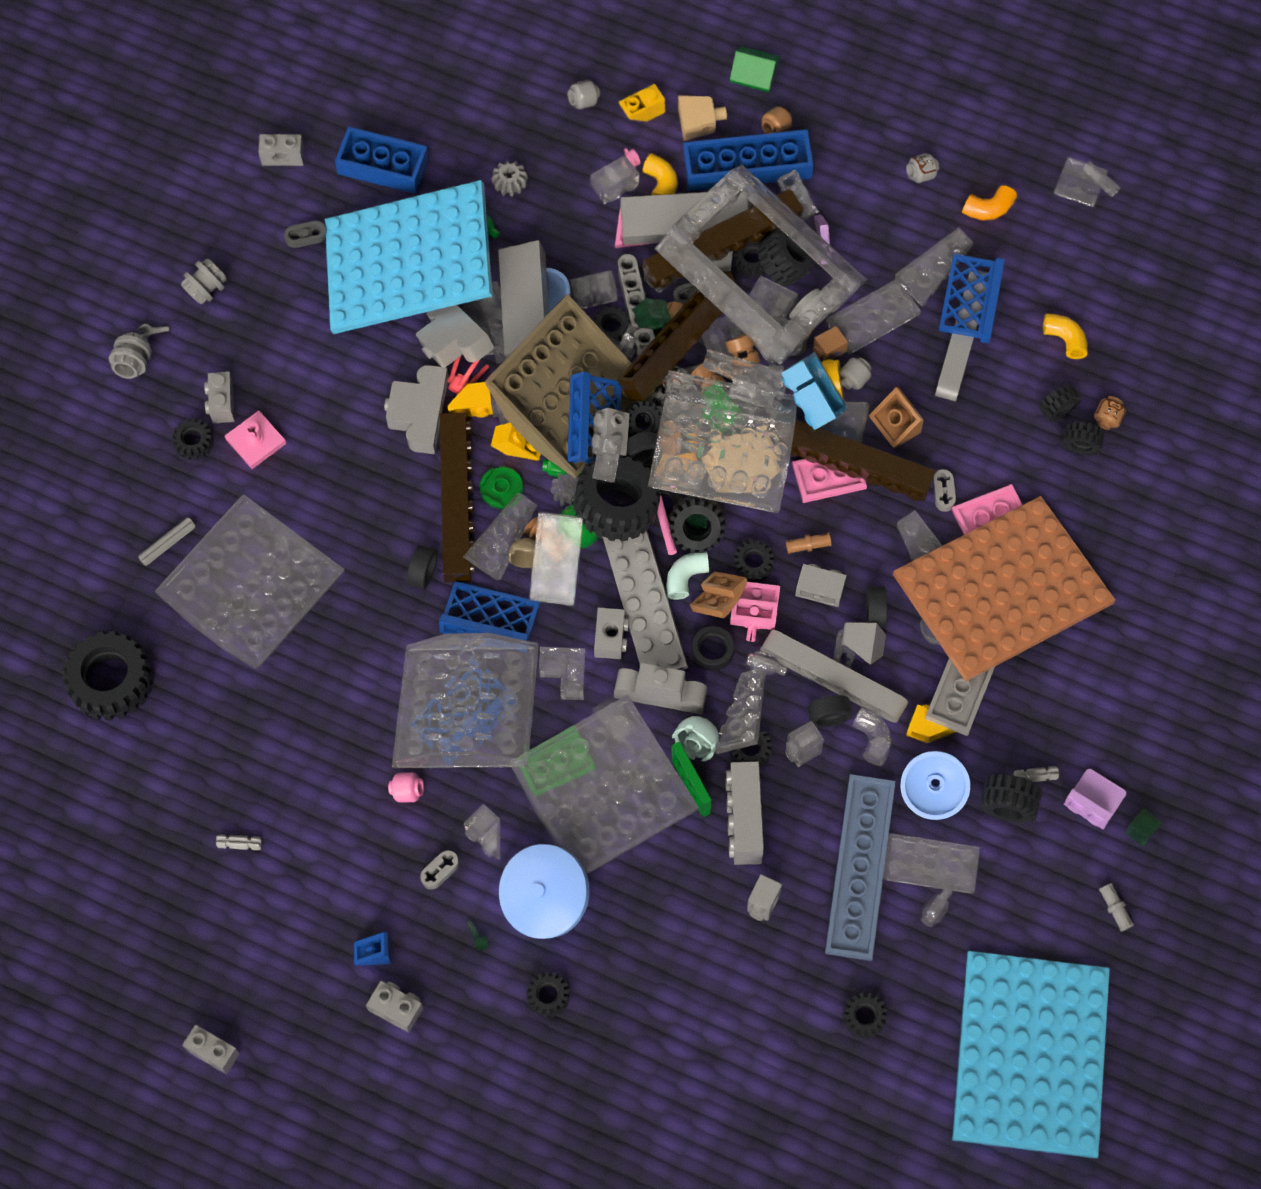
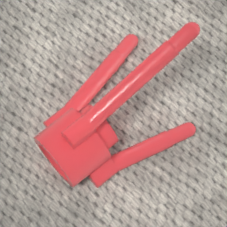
M460 357L454 360L451 374L447 379V382L450 383L448 389L458 395L467 384L475 383L489 368V365H485L469 382L468 378L480 360L473 362L465 375L458 374L455 376Z

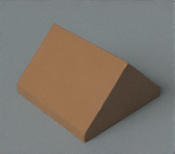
M896 387L869 415L893 448L899 447L920 434L924 421L899 387Z

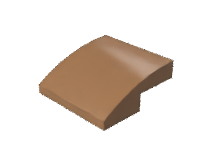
M714 571L701 584L704 592L690 604L692 611L725 618L740 599L747 584L746 577Z

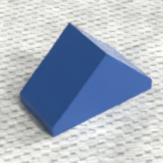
M383 932L354 942V965L391 964V941L388 933Z

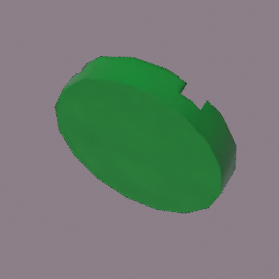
M506 466L492 468L482 476L480 494L483 500L491 507L497 509L509 508L521 499L523 482L519 473L512 468Z

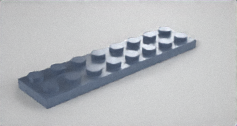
M851 774L849 776L825 954L872 961L895 781Z

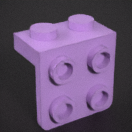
M1087 769L1076 787L1068 795L1064 805L1072 812L1086 818L1094 826L1104 829L1126 796V791L1094 770Z

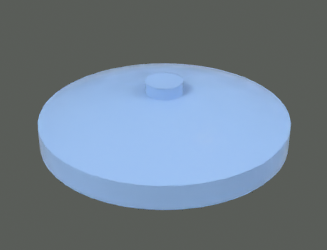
M540 844L521 850L508 862L500 879L499 899L505 917L519 932L534 938H554L570 931L583 917L589 901V881L581 862L566 849L554 845Z

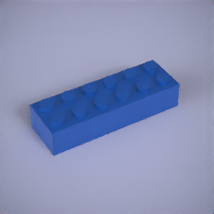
M808 130L683 143V160L688 192L812 179L813 161Z

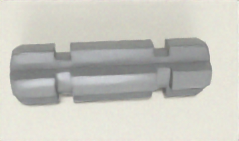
M1056 766L1048 767V769L1042 767L1027 769V771L1015 770L1013 775L1032 782L1046 781L1047 778L1049 780H1057L1059 770Z
M219 834L216 838V845L218 848H227L229 846L230 849L248 850V848H251V850H260L262 839L257 836L248 838V836L230 835L228 837L227 835Z

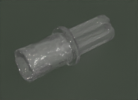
M1091 161L1083 167L1081 172L1095 182V186L1098 185L1112 197L1119 192L1120 187L1106 176V172L1103 173Z

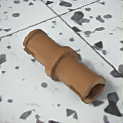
M829 532L814 536L808 534L804 538L785 540L788 554L805 550L811 552L812 549L832 546Z

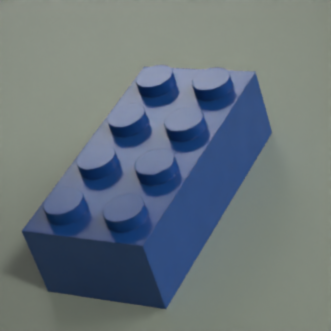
M348 127L335 159L337 174L417 194L429 162L427 146Z

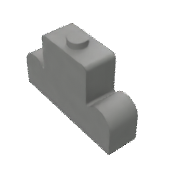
M458 305L426 312L431 322L416 333L418 340L423 346L422 351L428 359L433 358L442 368L448 366L462 354L468 362H476L494 349L488 335Z
M421 367L417 372L418 384L394 381L390 397L385 400L384 409L387 411L386 420L388 428L406 431L407 443L412 451L435 454L440 429V414L443 413L448 385L447 379L449 378L446 367Z
M645 663L640 664L639 672L627 668L619 669L614 689V698L701 715H703L707 696V686L696 681H685V671Z

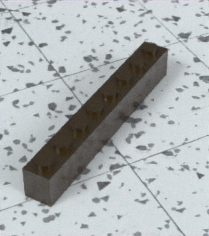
M792 188L645 259L642 269L654 289L660 286L665 288L677 278L683 279L690 275L691 271L697 268L701 270L715 259L717 261L722 260L728 253L734 250L738 252L745 248L746 244L752 241L756 243L762 240L764 235L770 232L773 234L784 225L797 223L801 219L804 208Z
M714 271L617 379L628 400L644 401L649 398L650 393L662 383L666 375L675 368V365L681 358L686 356L688 350L699 341L703 333L722 315L726 307L735 300V297L741 291L730 271Z
M773 411L770 412L763 429L767 430L773 448L783 450L791 456L805 458L810 463H819L830 470L841 471L849 477L862 478L871 485L885 487L893 493L907 495L915 501L921 500L925 502L936 472L934 469L820 428L814 430L812 426Z
M466 412L440 414L442 554L445 583L455 581L470 582L471 574L475 573V561L471 560L470 553H474V540H470V533H474V521L469 518V513H473V499L469 500V493H473V482L468 480V473H472V460H468V453H472L471 440H467V433H471V420H467Z

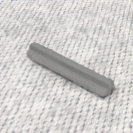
M189 517L184 519L138 556L139 560L145 566L150 564L196 527L194 522Z

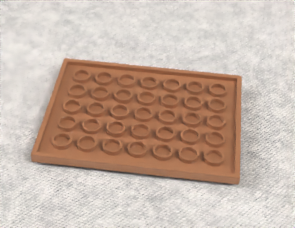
M1041 496L893 572L894 578L965 682L1113 605L1115 602V598Z

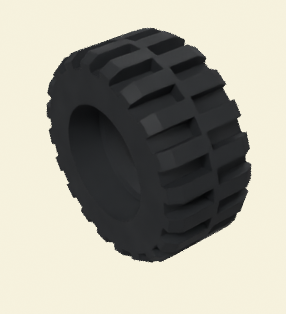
M613 455L612 458L604 456L600 457V461L596 459L590 462L589 466L582 470L578 478L574 495V511L578 516L579 522L582 525L585 524V529L590 533L595 532L597 537H606L609 541H615V539L628 541L629 537L632 539L639 537L640 533L644 534L655 521L661 495V488L658 486L657 477L652 476L653 472L648 467H643L644 464L638 460L635 462L628 456L626 458H621L620 455ZM606 490H620L630 495L636 503L626 507L613 506L605 502L599 496V493Z
M103 630L97 631L96 636L92 637L91 634L85 636V641L82 643L78 641L74 645L76 649L68 652L66 657L69 661H65L62 669L65 673L62 674V678L68 695L76 707L80 708L81 712L86 715L91 714L94 719L100 720L103 716L106 721H113L114 716L122 719L126 717L125 713L129 711L133 714L137 711L136 706L138 704L143 705L146 702L145 694L150 695L152 690L150 684L154 680L151 672L153 668L144 649L141 648L138 641L131 639L128 634L121 633L119 635L114 630H110L109 634H106ZM108 660H119L127 664V676L116 688L108 691H97L89 687L90 674L100 663Z

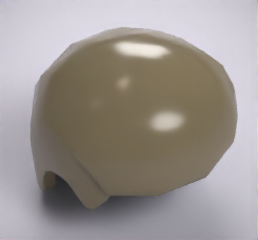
M530 538L517 539L510 546L509 562L521 568L536 567L540 565L543 553L542 546Z

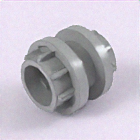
M205 259L202 263L197 261L195 266L198 270L192 276L186 272L183 275L185 279L181 282V286L199 304L206 300L210 302L213 299L210 293L216 287L222 291L225 288L222 284L227 278L211 260Z
M133 332L123 334L116 339L114 349L109 356V362L117 375L131 379L145 372L147 361L152 354L147 339Z

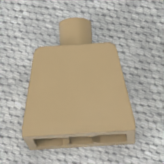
M678 96V110L684 141L714 133L716 131V121L727 119L726 108H714L711 97Z

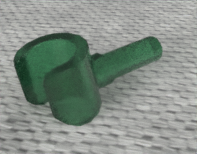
M469 920L467 924L474 938L476 949H488L486 935L479 936L473 921Z

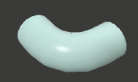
M697 551L683 555L673 563L667 574L666 582L667 597L669 599L679 600L688 597L689 578L695 574L709 573L707 551H704V553Z

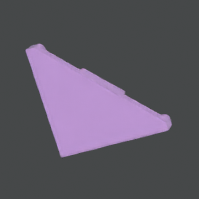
M815 215L814 221L822 262L829 263L831 261L829 227L822 215Z

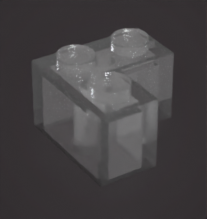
M540 647V677L561 678V699L584 700L586 649Z

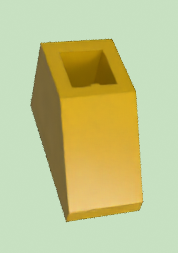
M655 84L619 101V105L631 120L649 121L665 113V98Z
M485 382L467 384L448 405L449 413L466 412V417L476 416L480 418L493 414L491 394Z
M511 423L495 427L491 443L492 447L509 456L540 460L541 454L529 444Z
M917 705L906 735L922 742L930 743L956 731L926 720L925 717L930 706Z

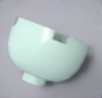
M691 716L683 720L672 735V739L675 738L676 740L675 743L680 742L688 758L692 760L695 759V756L702 758L701 761L711 759L719 744V733L716 727L708 719L699 716Z

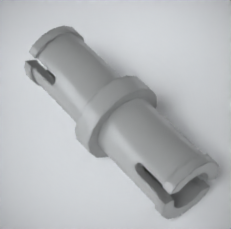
M1113 883L1100 888L1099 891L1109 907L1107 910L1109 914L1112 913L1120 931H1125L1134 926L1125 909L1126 904L1124 901L1121 902L1113 887Z

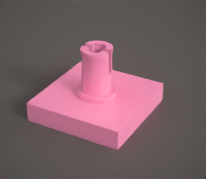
M257 411L225 435L227 442L251 469L255 468L286 444L285 439L260 411Z

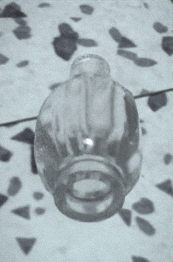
M762 651L749 652L745 664L753 672L767 676L776 673L785 676L787 667L779 665L778 660L774 656Z
M944 888L941 894L932 896L923 907L921 921L926 926L932 927L934 924L939 923L947 913L949 908L948 899L952 894L950 889Z

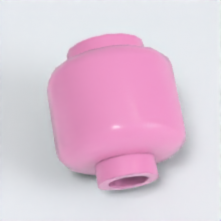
M397 773L392 781L389 782L388 790L396 802H416L424 793V782L416 773Z

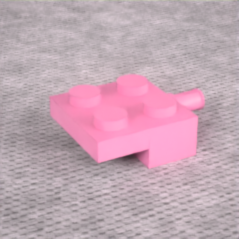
M747 582L740 599L732 609L730 625L748 628L747 641H750L751 633V642L756 641L757 629L775 630L780 586Z

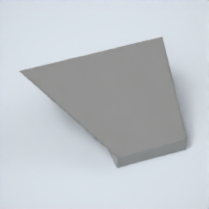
M846 622L844 624L841 644L849 647L871 665L883 656L886 634L877 623Z

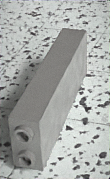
M747 190L621 197L620 212L623 245L684 241L751 208V197L747 198Z
M539 240L499 249L504 354L506 358L549 313L546 255Z

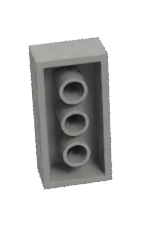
M732 762L730 770H726L725 778L726 791H730L727 792V813H731V815H728V835L733 836L729 837V858L734 857V865L762 864L763 834L759 762Z

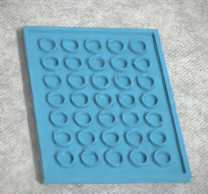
M481 180L325 219L330 330L333 334L493 296L484 183Z
M973 951L967 952L952 1140L1090 1158L1098 1157L1109 968Z

